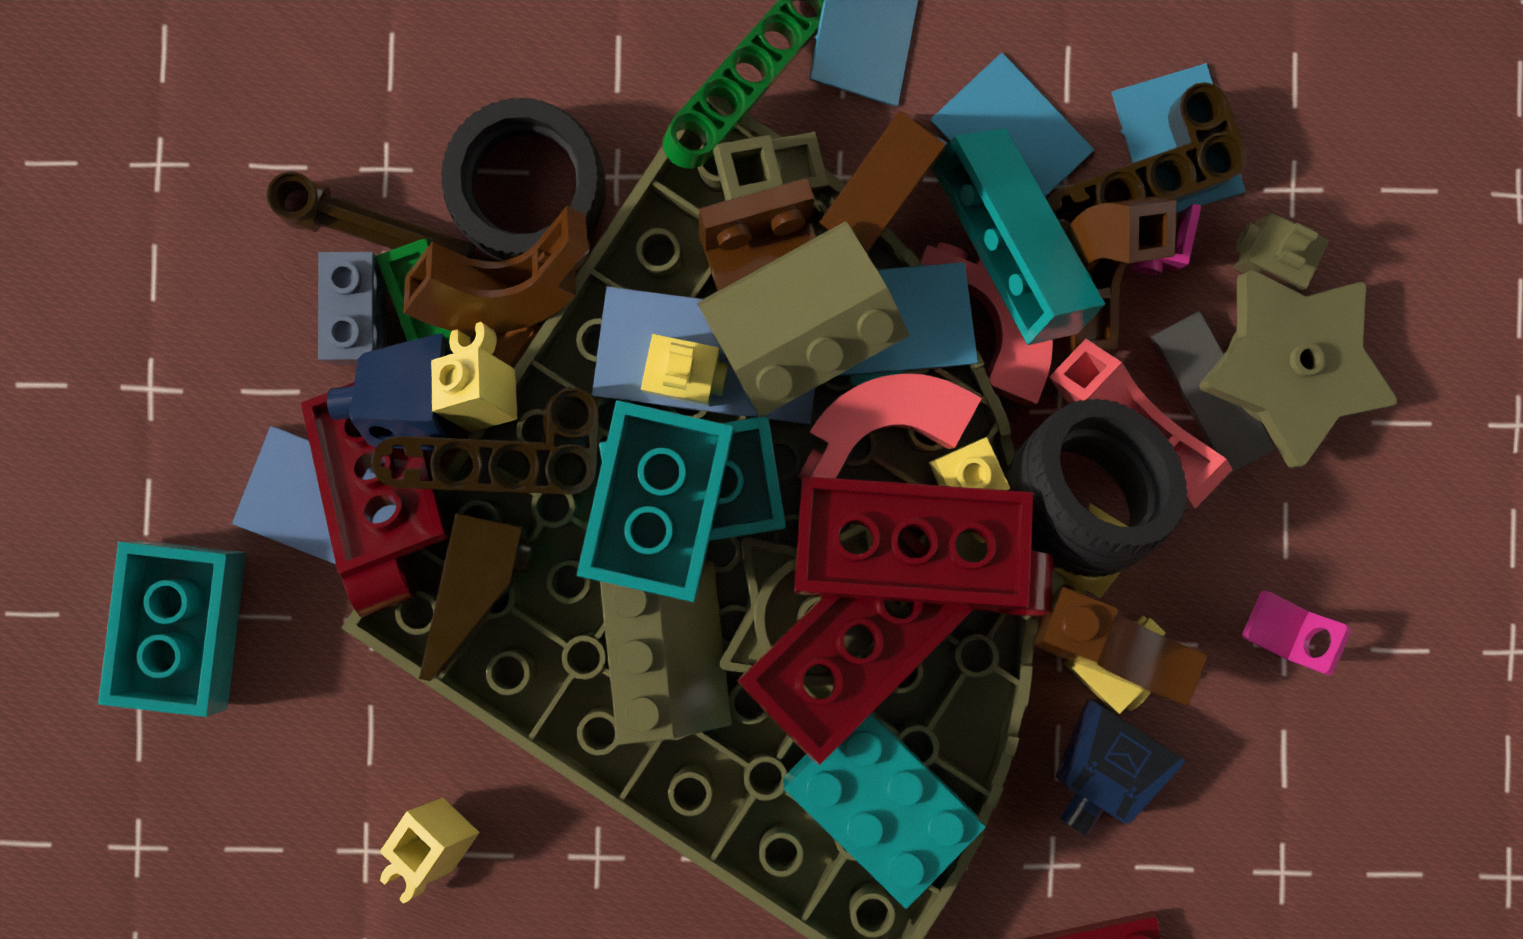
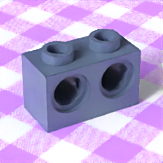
M318 252V360L333 365H357L358 358L363 353L387 347V285L377 262L376 254L373 252Z

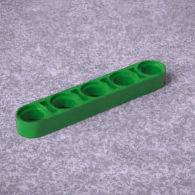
M778 0L672 119L663 137L664 152L672 163L682 168L693 169L702 166L713 155L715 146L726 140L818 33L824 0H801L809 3L815 9L816 17L813 18L804 17L795 10L793 1L797 0ZM774 31L782 34L787 39L789 48H775L767 41L765 33ZM746 63L754 66L760 72L762 80L751 82L744 79L738 73L736 65ZM711 96L724 98L731 104L733 114L724 116L715 113L709 107L707 98ZM680 130L693 131L702 139L703 148L690 150L684 147L678 141L676 133Z

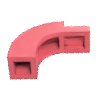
M942 242L938 243L937 248L927 245L919 260L920 264L927 266L965 262L969 295L983 305L992 320L995 330V349L986 374L994 393L1027 407L1036 405L1049 374L1053 340L1032 345L1026 344L979 255H977L975 263L966 260L968 253L956 246Z
M1085 339L1049 376L1068 404L1086 399H1105L1110 402H1118L1120 405H1126L1128 408L1144 415L1147 420L1153 422V425L1158 427L1160 432L1167 437L1169 443L1173 445L1174 451L1178 454L1179 461L1182 463V469L1185 472V479L1187 480V503L1196 509L1233 470L1225 457L1183 430L1163 414L1139 389L1121 361L1089 340Z
M922 374L888 375L862 383L836 399L818 418L808 435L827 446L823 453L812 449L797 478L801 480L802 476L836 478L855 444L865 435L883 428L900 427L909 429L947 449L955 448L982 398L952 382Z

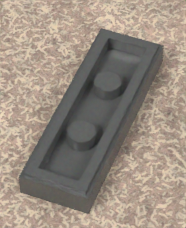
M1200 311L1149 337L1206 443L1211 449L1225 457L1233 470L1229 474L1275 450L1261 422L1248 414L1243 407L1200 389V382L1224 355Z

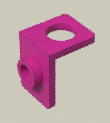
M1191 204L1180 213L1175 236L1174 257L1131 263L1130 269L1144 274L1161 275L1163 269L1176 272L1188 265L1201 205Z
M1263 590L1256 601L1242 637L1286 660L1331 676L1337 667L1352 629L1346 624L1311 613L1272 592ZM1328 630L1331 635L1329 649L1321 657L1313 658L1309 652V644L1312 637L1319 631Z

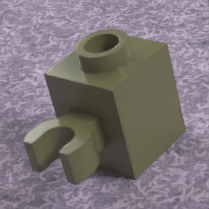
M1270 213L1256 221L1255 224L1249 222L1241 232L1234 248L1240 255L1233 269L1242 273L1254 270L1299 292L1308 287L1329 240L1300 223L1294 224L1278 215Z

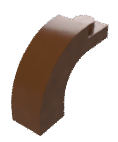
M1148 197L1098 204L1083 211L1070 224L1065 234L1105 305L1078 334L1062 337V352L1071 354L1085 339L1104 351L1118 348L1119 290L1122 275L1128 263L1175 256L1176 200Z
M566 206L532 248L517 257L502 261L471 259L432 241L405 277L403 313L435 327L450 331L458 329L463 333L476 334L475 326L479 322L493 329L495 333H503L522 329L549 318L565 307L576 296L575 270H578L583 265L590 249V242L587 240L586 215Z

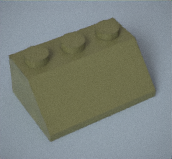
M846 221L697 303L745 395L760 418L910 336L888 287Z
M705 561L697 598L694 602L600 581L617 745L675 739L732 725L726 670L721 669L719 665L724 648L714 561Z

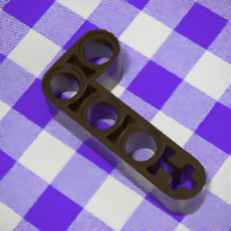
M1207 82L1196 83L1189 87L1175 100L1168 114L1169 127L1175 140L1176 148L1060 189L1047 200L1054 214L1061 207L1065 211H1071L1082 207L1086 202L1088 203V208L1107 203L1104 197L1106 186L1119 187L1126 194L1127 200L1161 197L1176 200V203L1217 189L1237 176L1245 166L1246 151L1224 92L1215 84ZM1188 102H1198L1205 107L1208 115L1207 123H1198L1190 118L1187 113ZM1212 150L1222 155L1226 166L1224 173H1216L1208 168L1205 162L1206 151ZM1157 168L1168 169L1173 173L1176 178L1175 191H1165L1157 185L1154 176ZM1060 220L1059 223L1064 232H1066L1070 224L1067 220Z
M567 388L552 396L544 410L542 442L410 436L389 437L380 442L373 451L371 459L372 469L378 480L387 486L395 488L568 495L581 493L591 485L596 474L599 418L597 403L592 395L578 388ZM562 400H576L584 408L585 419L578 429H566L557 420L556 410ZM401 446L404 447L407 457L423 458L421 447H434L435 449L430 461L433 481H420L419 478L423 469L417 468L405 469L402 479L392 478L391 469L382 467V457L392 456L393 447ZM449 449L463 450L471 458V472L461 481L448 480L440 471V457ZM508 451L520 453L524 456L528 465L526 476L523 480L514 484L505 482L497 472L498 459ZM566 453L576 456L583 467L582 477L577 483L570 486L563 485L554 475L556 460Z

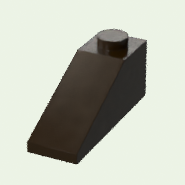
M456 513L419 679L431 681L441 676L518 581L519 573H528L535 548V541L527 539L530 527L468 513Z

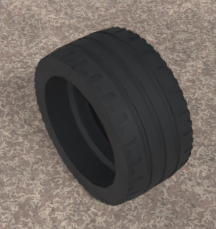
M510 98L500 100L497 103L492 102L487 106L481 107V110L475 111L469 118L467 117L464 120L465 122L462 125L460 124L457 131L452 135L451 142L449 141L444 153L441 185L444 200L452 220L474 245L498 260H507L517 257L532 248L550 227L548 226L536 233L514 234L497 228L483 216L475 199L474 180L481 161L495 145L516 135L539 134L553 139L568 152L575 166L577 186L570 207L586 215L587 238L590 236L600 219L604 207L606 176L601 157L593 140L577 120L562 109L541 100Z
M1105 399L1079 400L1063 407L1048 417L1018 449L1009 465V471L1006 476L1010 486L1009 491L1033 492L1031 548L1037 552L1052 555L1055 567L1062 568L1068 573L1072 572L1074 575H1083V577L1113 575L1138 563L1160 546L1175 530L1186 509L1185 504L1187 503L1186 495L1188 490L1186 489L1187 480L1185 479V472L1182 469V463L1179 461L1177 452L1174 451L1173 445L1169 443L1167 437L1160 432L1158 427L1153 425V422L1147 420L1144 415L1137 413L1136 410L1130 409L1123 404L1120 405L1118 402H1110ZM1060 452H1074L1093 459L1113 476L1126 498L1130 512L1129 527H1120L1098 519L1077 501L1065 483L1059 461Z

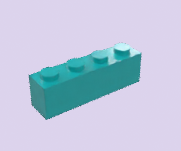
M1000 128L955 135L932 170L1026 344L1032 345L1078 334L1101 310L1105 303L1007 129Z

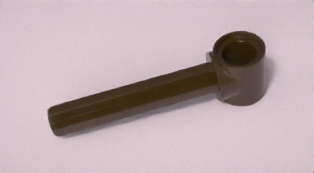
M283 172L277 175L268 186L267 201L270 208L292 228L308 229L317 232L321 226L390 249H395L424 238H430L431 242L433 241L458 254L474 259L475 246L473 243L331 196L329 186L311 181L299 172ZM296 190L308 191V202L303 209L297 212L285 210V201L290 193Z

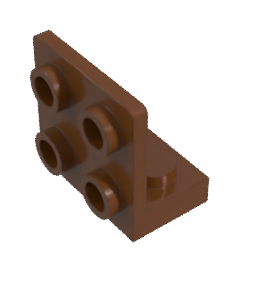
M807 178L699 208V237L718 291L816 238L811 223L814 195Z

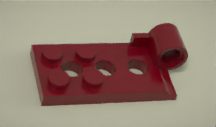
M354 382L342 387L354 386ZM327 392L301 402L337 572L343 580L346 593L353 608L360 617L364 618L416 597L417 592L414 578L404 555L447 539V525L437 489L395 488L385 485L377 477L367 480L362 479L367 469L372 466L371 459L376 447L369 445L362 436L353 437L357 428L351 422V419H332L327 407ZM393 448L392 456L382 457L381 463H385V467L391 469L392 478L402 479L405 469L417 468L423 469L419 478L420 481H433L427 450H422L423 458H409L405 455L404 449ZM388 505L396 506L395 512L388 520L381 523H373L375 514L381 508Z
M802 476L794 594L964 606V609L989 610L1008 615L1044 616L1051 614L1053 556L1047 553L1031 551L1033 492ZM850 524H860L866 527L872 536L871 548L862 554L847 552L842 547L839 539V534L844 527ZM907 528H917L923 531L930 543L928 553L921 558L905 556L898 547L897 539L899 533ZM965 532L979 534L987 545L985 558L979 562H968L962 559L956 550L957 537Z
M908 529L899 533L897 539L898 547L905 556L921 558L928 553L929 550ZM822 596L737 682L816 765H821L974 609H964V606L912 602V610L909 615L904 619H899L887 612L884 600ZM852 626H862L872 635V651L863 659L853 657L845 648L844 637ZM814 665L827 668L833 676V689L823 699H816L810 696L804 687V675Z

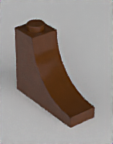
M899 110L819 223L830 230L846 221L866 253H868L908 198L933 168L949 143L910 114Z
M1065 587L1052 594L1051 614L1042 616L1033 642L1035 647L1183 706H1189L1208 656L1129 620L1120 614L1116 607Z

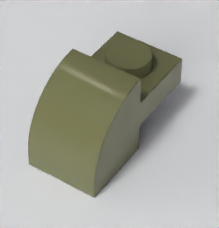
M815 132L771 139L770 135L717 144L713 149L725 201L806 178L809 181L812 192L821 191L829 185Z

